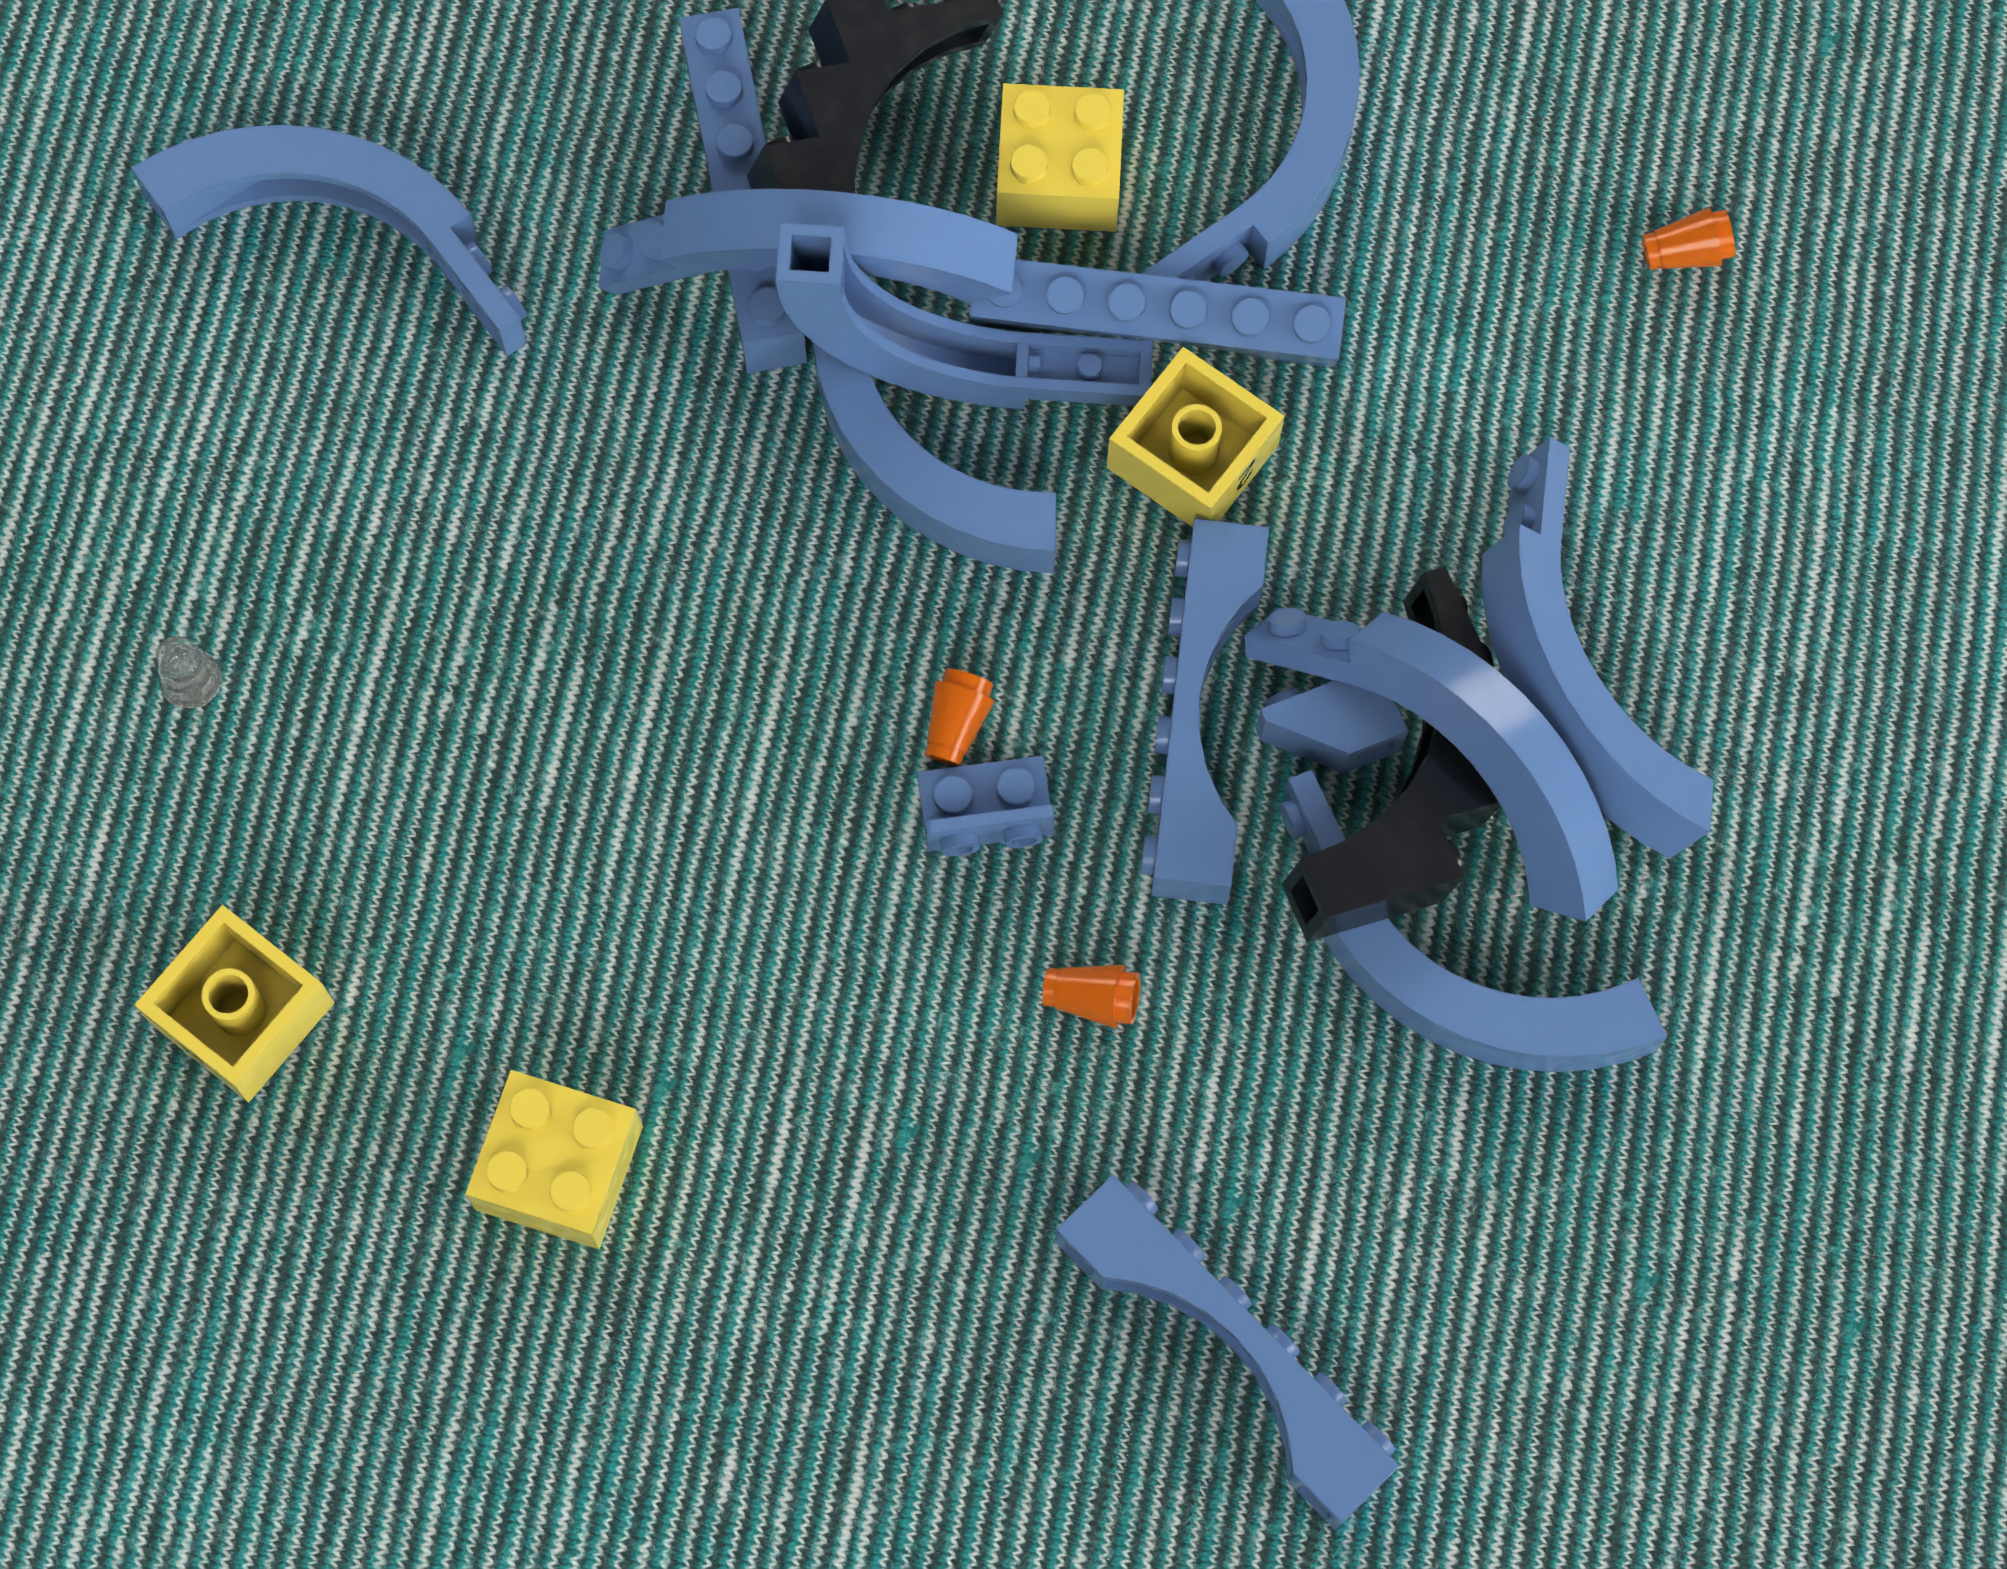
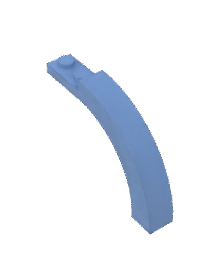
M1256 0V3L1278 29L1288 47L1296 68L1300 85L1302 113L1301 123L1295 140L1285 159L1272 177L1254 195L1141 274L1207 281L1216 274H1219L1221 277L1231 274L1244 263L1249 253L1264 270L1284 254L1310 227L1325 206L1340 176L1348 152L1359 97L1360 67L1357 40L1345 0Z
M292 125L249 126L219 131L187 140L160 151L131 167L144 197L176 239L207 221L229 212L273 202L305 201L326 203L370 215L407 236L431 258L506 356L527 344L521 320L527 317L526 311L508 286L499 290L489 278L488 274L492 273V268L483 252L476 245L479 241L470 212L451 191L430 173L404 156L383 146L346 133L316 127Z
M741 189L709 192L667 200L665 211L662 215L605 230L604 243L600 251L601 270L598 287L619 295L714 271L777 267L780 222L844 226L849 252L858 267L866 275L920 286L966 303H972L1012 294L1018 234L995 224L960 213L872 195L809 189Z
M780 222L775 281L778 297L785 312L796 327L813 343L831 356L859 371L891 384L935 397L984 406L1025 410L1026 399L1136 406L1151 387L1152 340L1007 331L981 327L938 316L900 300L874 283L853 260L847 247L844 226Z
M813 343L820 399L830 429L843 455L859 479L885 507L905 524L928 539L958 554L990 565L1019 571L1054 574L1056 492L1025 491L997 486L968 476L948 466L912 439L896 421L883 402L871 375L847 365Z
M1549 437L1529 455L1523 454L1512 466L1508 476V486L1511 488L1508 515L1503 524L1504 537L1482 554L1483 603L1490 639L1503 676L1530 700L1564 741L1583 771L1598 802L1601 813L1639 842L1670 859L1710 833L1713 779L1682 763L1647 736L1611 696L1583 650L1568 611L1561 573V541L1570 447Z
M1278 608L1244 635L1246 658L1375 692L1415 713L1455 745L1488 784L1514 831L1526 870L1530 906L1586 922L1618 891L1616 863L1608 829L1598 802L1583 771L1564 741L1544 715L1516 686L1472 651L1435 630L1386 612H1382L1367 626L1360 628L1357 624L1349 621L1335 622L1307 615L1304 611L1297 608Z
M1312 769L1289 778L1283 797L1285 802L1281 803L1279 808L1290 836L1293 839L1302 837L1310 855L1345 841ZM1389 919L1323 937L1329 950L1348 976L1373 1002L1394 1019L1433 1043L1457 1054L1485 1063L1528 1071L1567 1072L1593 1070L1626 1063L1652 1054L1658 1050L1667 1038L1639 978L1604 991L1581 996L1558 998L1527 997L1487 988L1453 974L1413 946Z

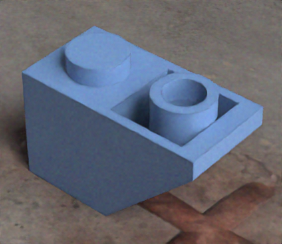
M1324 678L1323 685L1303 693L1300 692L1299 688H1290L1273 695L1265 702V707L1260 709L1256 725V732L1261 741L1343 774L1401 752L1408 734V729L1394 701L1375 692Z

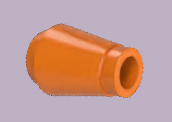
M1707 207L1656 229L1652 233L1642 235L1643 251L1649 270L1658 268L1722 266V260L1733 258L1736 255L1732 226L1725 209L1712 212L1710 207Z
M945 669L942 681H935L927 737L928 745L924 754L926 757L950 766H961L963 757L967 754L995 702L990 697L994 685L992 682L965 671Z
M1124 964L1062 967L1061 969L1049 967L1043 984V1006L1055 1007L1057 1010L1114 1029L1117 1028L1119 1023L1133 1025L1140 998V974L1126 971Z

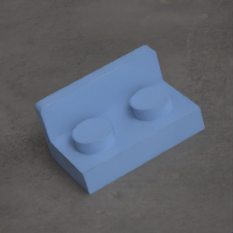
M1043 756L917 772L927 852L941 850L945 856H964L980 849L979 845L1005 842V845L1009 848H1025L1041 843L1043 836L1054 835L1055 816L1053 805L1050 804Z

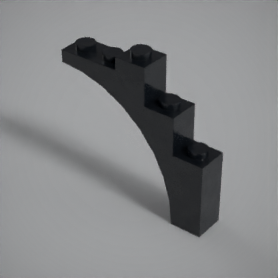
M825 0L809 28V33L820 62L807 64L795 71L780 97L778 104L790 136L779 137L763 146L747 174L751 189H809L856 194L855 175L860 142L870 115L878 102L913 72L944 56L983 46L1004 15L998 0H945L941 3L922 6L915 2H907L889 11L884 0Z
M1442 567L1424 572L1403 600L1409 620L1445 635L1494 667L1489 648L1480 641L1469 618L1465 596L1460 589L1455 587L1447 568ZM1422 719V732L1410 774L1393 804L1382 816L1347 840L1303 857L1283 881L1282 887L1306 942L1442 903L1464 879L1459 851L1456 845L1447 837L1482 827L1501 805L1470 761L1455 745L1425 720Z

